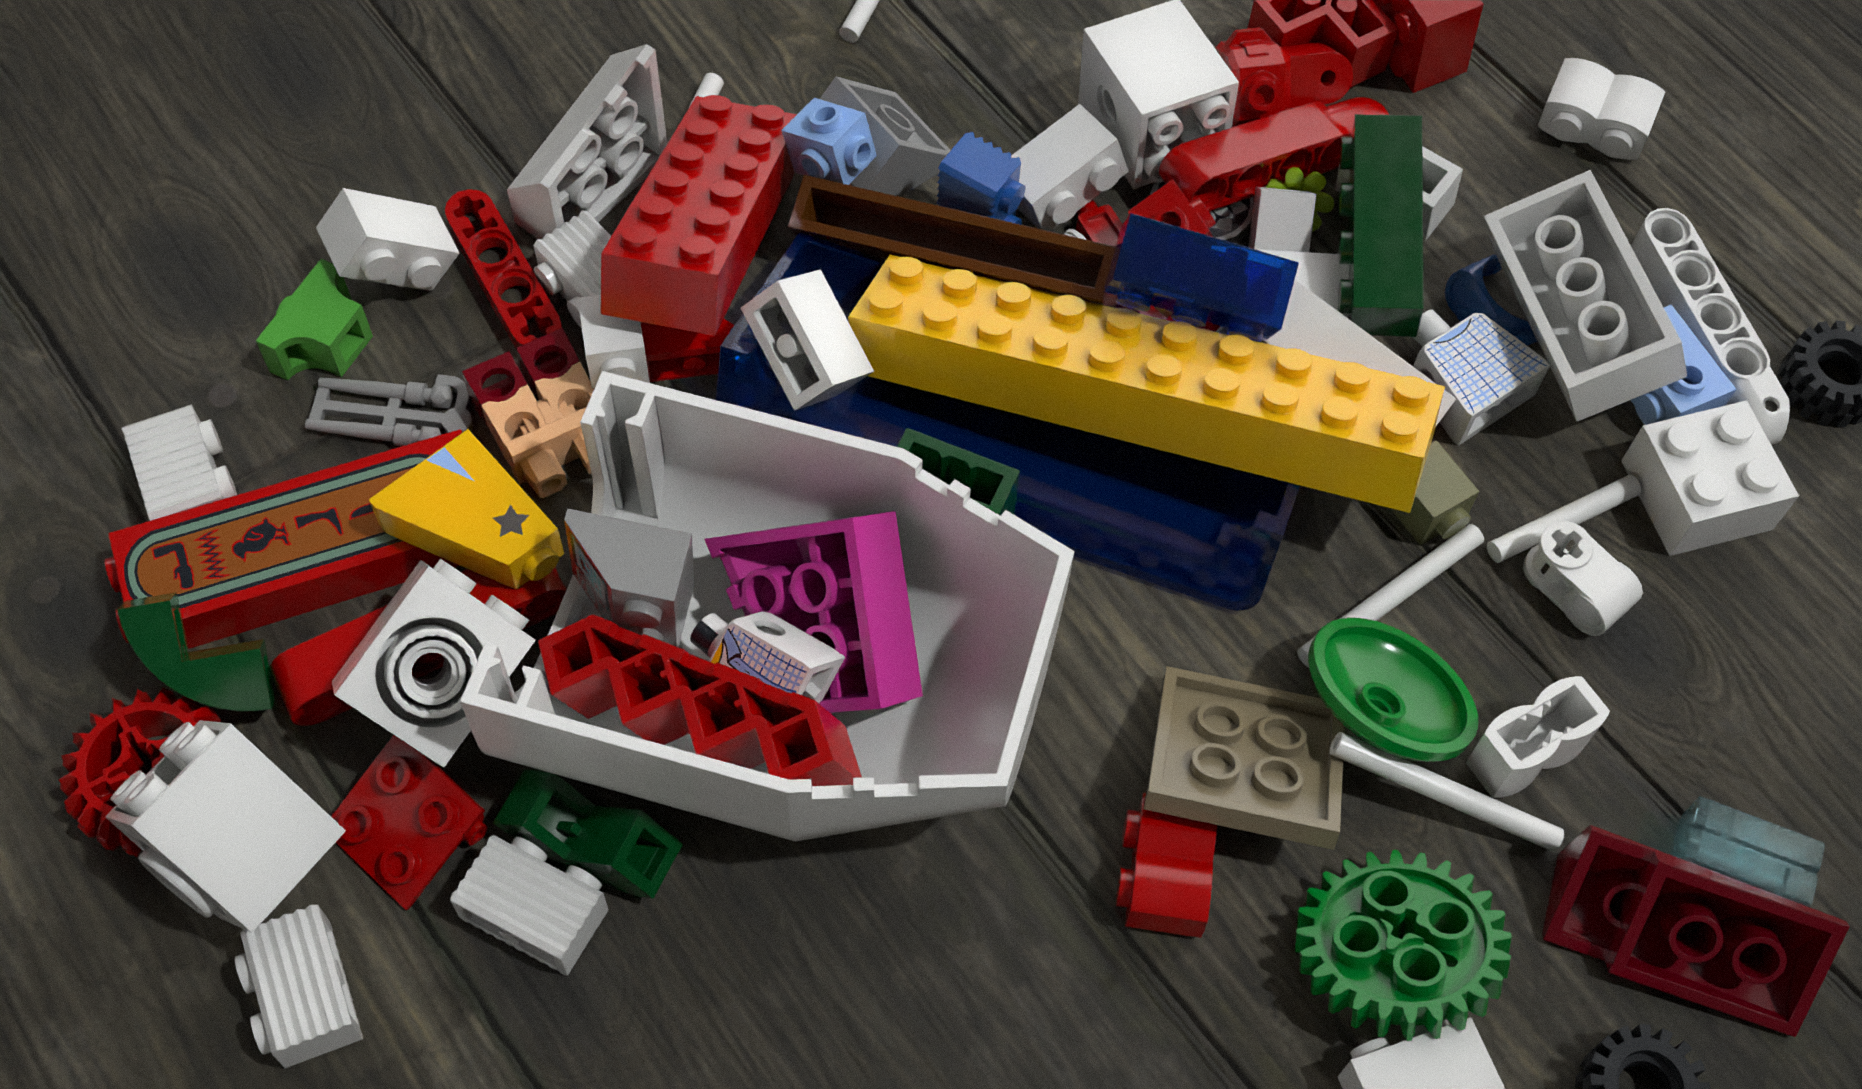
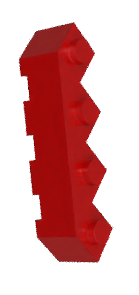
M594 614L538 640L551 695L587 719L617 706L622 725L645 740L666 745L690 734L695 753L698 755L749 769L766 762L770 775L788 780L811 779L812 786L853 785V778L862 777L846 726L813 699L795 692H786L764 683L759 678L718 662L714 664L691 655L682 648L646 634H637Z

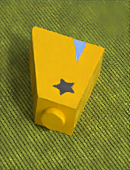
M469 429L369 499L379 525L387 534L516 590L529 580L537 581L548 575L556 567L559 557L564 554L558 528Z

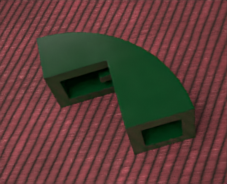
M177 592L127 600L117 609L121 626L136 655L160 681L174 691L199 703L220 709L235 711L272 709L276 696L269 669L270 665L265 639L189 652Z
M524 769L493 824L513 838L521 837L532 842L546 853L549 860L565 868H568L570 865L579 867L593 875L605 886L654 899L683 843L642 810L596 806L557 774L539 770Z

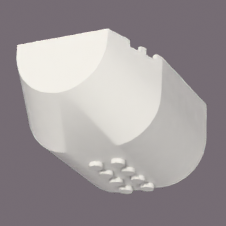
M602 371L580 421L593 478L591 513L692 533L694 589L679 648L686 650L691 655L709 661L710 658L690 641L691 633L701 619L711 613L717 614L727 624L733 619L745 616L742 609L734 610L725 590L732 586L720 557L712 559L704 539L896 511L923 696L882 709L831 713L846 726L862 777L853 778V785L812 786L811 779L788 780L770 775L766 762L749 769L698 755L695 753L690 734L666 745L645 740L622 725L617 706L587 719L551 695L541 653L534 668L523 665L522 671L526 681L518 691L514 692L498 646L485 643L460 700L480 750L489 756L792 841L1006 806L1020 768L1044 684L1068 587L1074 551L1007 510L1001 516L970 498V488L955 479L950 485L946 484L923 470V460L903 448ZM574 575L571 578L548 635L592 614L601 617Z

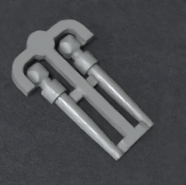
M437 374L435 385L432 388H428L426 383L410 381L407 385L378 381L320 377L310 416L305 422V428L358 438L391 441L395 446H405L441 435L439 428L444 429L445 433L459 429L463 433L467 429L472 431L474 424L472 416L468 411L471 401L465 382L455 376ZM331 389L389 398L387 407L333 401L330 400L329 395ZM452 392L457 394L455 407L445 413L400 408L402 400H405L406 404L424 406L426 402H431L433 407L450 408L453 400ZM325 415L380 421L382 425L324 419ZM416 426H422L421 430H417Z

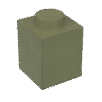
M1436 440L1431 443L1411 512L1407 513L1390 509L1421 546L1438 535L1443 539H1447L1462 530L1471 520L1469 512L1480 491Z

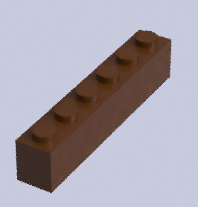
M807 175L803 176L788 227L809 247L884 264L889 255L913 257L924 263L953 270H967L974 275L1004 282H1018L1029 288L1054 294L1073 295L1084 301L1116 308L1128 269L1119 248L1116 246Z

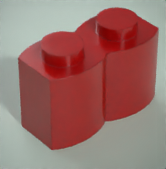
M1143 793L1138 811L1127 809L1125 816L1122 847L1133 849L1132 868H1120L1116 906L1127 908L1125 927L1201 938L1209 917L1217 825L1145 810L1146 793Z

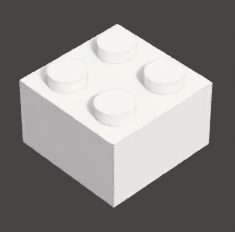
M1747 400L1643 425L1621 460L1628 475H1633L1641 485L1639 497L1669 556L1771 531L1799 497Z

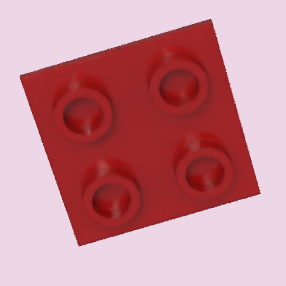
M395 735L388 741L331 816L346 830L336 843L405 910L411 908L462 841L472 846L479 842L488 830V827L483 823V813L485 810L430 758Z

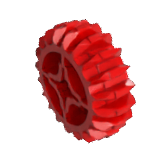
M164 687L154 701L147 692H142L137 689L133 704L125 706L121 700L112 698L111 709L113 712L103 718L101 715L90 713V723L94 728L89 733H72L73 743L79 751L61 755L63 766L69 772L58 779L60 789L68 797L64 801L66 811L73 819H78V828L88 838H97V841L103 848L113 852L120 846L128 855H134L135 857H138L142 852L141 848L105 816L116 806L111 801L114 792L137 771L141 770L145 775L150 771L145 758H149L153 768L165 756L159 749L168 737L160 740H149L148 738L171 735L186 722L195 726L200 720L221 721L213 708L207 705L202 707L199 702L185 696L177 699L172 691H168Z

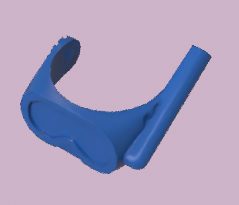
M1495 254L1454 272L1449 277L1445 288V298L1448 306L1460 322L1474 313H1483L1528 346L1538 342L1529 322L1505 311L1490 296L1485 287L1483 276L1492 275L1502 270Z

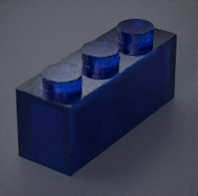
M1130 213L1121 226L1103 292L1117 295L1116 302L1130 309L1148 311L1150 306L1172 311L1171 318L1175 321L1187 322L1194 327H1204L1206 322L1228 328L1227 335H1242L1250 340L1261 342L1262 338L1269 339L1282 329L1299 262Z

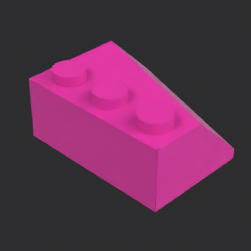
M896 511L704 539L712 559L720 557L732 586L725 590L734 610L742 609L745 616L762 611L772 613L845 656L828 691L820 702V705L828 712L882 709L923 696Z

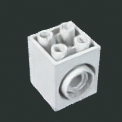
M1180 0L1165 2L1084 29L1078 105L1081 104L1118 139L1129 171L1124 176L1133 189L1153 182L1163 181L1159 175V166L1163 158L1174 147L1187 141L1232 128L1239 81Z
M440 558L434 568L420 560L332 680V686L336 697L437 764L445 767L471 731L460 700L484 644L489 643L498 646L508 676L510 677L535 642V639L522 630L529 619L494 595H491L485 604L476 599L470 592L477 583ZM439 653L443 655V667L435 677L418 679L412 675L415 661L423 654Z
M200 720L193 726L186 722L164 741L159 751L165 756L146 775L141 770L137 771L114 792L111 801L116 806L105 817L143 850L138 858L140 863L184 903L206 918L215 914L220 919L253 933L346 830L232 724Z

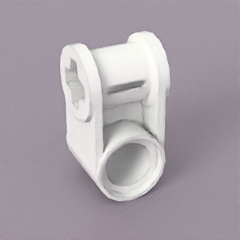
M1556 521L1548 525L1539 537V544L1532 547L1524 558L1523 569L1529 582L1558 606L1574 626L1591 636H1599L1608 630L1641 599L1643 594L1642 585L1631 569L1618 562L1590 537L1584 528L1573 522ZM1574 540L1575 544L1571 550L1565 549L1568 543ZM1547 563L1550 567L1545 574H1542L1541 569Z

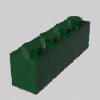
M1355 114L1352 135L1342 136L1340 145V170H1350L1349 183H1341L1339 216L1349 217V231H1340L1339 264H1349V279H1340L1338 311L1340 313H1348V319L1371 336L1417 337L1424 310L1422 116Z

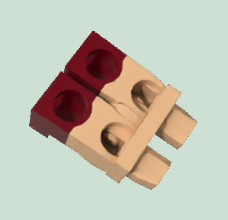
M563 328L516 348L521 371L510 351L462 371L470 401L478 415L487 424L502 454L511 466L519 484L527 481L540 498H545L561 491L568 484L565 472L561 467L564 464L580 458L588 474H592L580 421L594 388H592L591 382ZM550 351L559 352V356L535 366L536 360L542 354ZM492 375H508V378L483 388L484 382Z

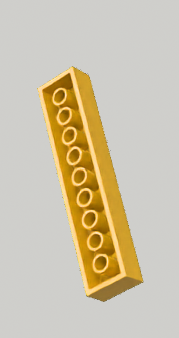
M889 255L848 316V322L874 370L873 373L868 375L869 377L1410 513L1433 439L1445 386L1426 382L1415 376H1400L1367 368L1355 362H1341L1308 354L1301 349H1286L1253 341L1242 335H1227L1194 327L1187 322H1172L1139 314L1128 308H1113L1084 301L1073 295L1054 294L1029 288L1018 282H1004L974 275L967 270H953L921 262L913 257Z

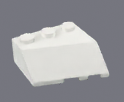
M646 44L611 55L515 178L507 192L514 222L537 239H543L546 233L552 234L555 228H561L562 224L570 222L573 216L578 217L581 211H587L599 222L648 177L667 145L656 51L654 48Z

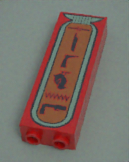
M455 430L110 532L108 534L113 557L105 559V568L112 588L116 593H122L123 602L177 592L188 649L402 584L420 560L432 568L435 567L440 558L452 567L460 566L387 534L379 525L369 499L459 436L462 430ZM116 609V618L121 634L126 643L128 644L129 642L121 626L118 611Z

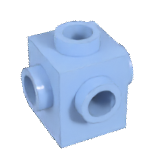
M813 98L781 130L794 172L803 176L807 175L849 185L877 156L865 113L821 99Z

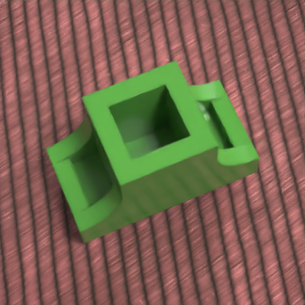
M320 259L296 291L280 303L276 316L256 339V343L269 372L283 379L289 380L296 373L311 368L324 369L342 377L372 339L373 335L363 307L352 300L344 277L339 276L332 263Z

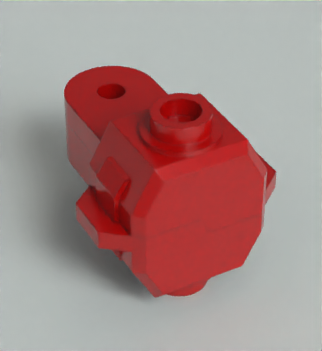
M1260 27L1234 30L1227 41H1220L1215 47L1218 54L1239 81L1232 127L1311 102L1334 103L1348 92L1353 81L1351 63L1345 56L1323 43L1280 47Z

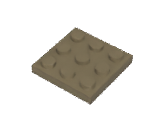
M1166 666L1161 687L1144 809L1334 850L1340 834L1343 760L1331 755L1330 747L1337 733H1344L1345 726L1331 713L1321 698Z

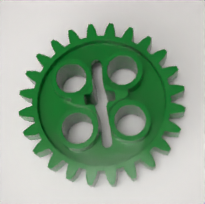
M1393 850L1390 856V863L1381 864L1372 852H1367L1365 868L1362 869L1358 868L1348 859L1342 861L1341 878L1327 871L1322 873L1321 889L1309 887L1307 890L1306 907H1299L1295 952L1300 953L1299 971L1301 974L1311 975L1310 992L1313 995L1329 992L1328 1011L1331 1014L1339 1012L1346 1007L1351 1008V1026L1354 1028L1362 1025L1368 1017L1377 1020L1376 1030L1378 1037L1383 1038L1389 1031L1391 1024L1401 1026L1406 1041L1413 1040L1417 1025H1424L1428 1032L1435 1039H1438L1441 1036L1443 1020H1448L1454 1027L1462 1031L1466 1029L1468 1011L1484 1017L1487 1013L1489 998H1500L1503 979L1508 977L1511 960L1509 950L1512 936L1510 932L1503 931L1505 912L1502 910H1490L1492 892L1488 890L1472 894L1474 876L1471 873L1454 880L1450 877L1451 862L1446 860L1433 870L1427 868L1426 855L1421 852L1417 855L1413 864H1404L1399 850ZM1414 978L1421 979V980H1424V981H1417V980H1414Z

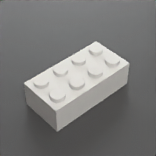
M1591 170L1484 216L1494 252L1545 358L1550 364V368L1576 422L1687 377L1682 342Z

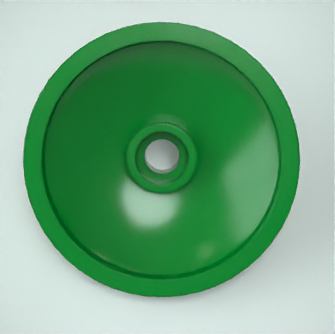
M1364 618L1333 620L1323 626L1313 639L1309 647L1308 664L1318 694L1331 713L1347 729L1363 741L1383 752L1413 761L1449 760L1460 755L1473 741L1478 730L1479 721L1476 705L1468 688L1450 665L1421 641L1395 627Z

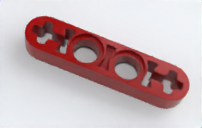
M473 189L459 191L451 196L445 206V214L451 235L515 349L537 339L534 335H530L527 320L534 317L536 325L544 335L561 329L562 324L558 313L492 199L486 193ZM473 212L474 216L480 218L482 230L475 233L469 218L464 216L467 213ZM500 247L508 252L506 257L497 263L491 264L479 260L481 253L488 248ZM523 286L530 290L529 296L522 302L508 303L501 299V295L510 287ZM546 352L538 357L536 363H543L559 356V352Z

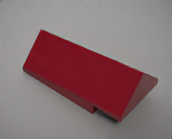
M1589 825L1558 853L1542 936L1543 940L1604 960L1608 973L1796 1037L1850 926L1845 920Z

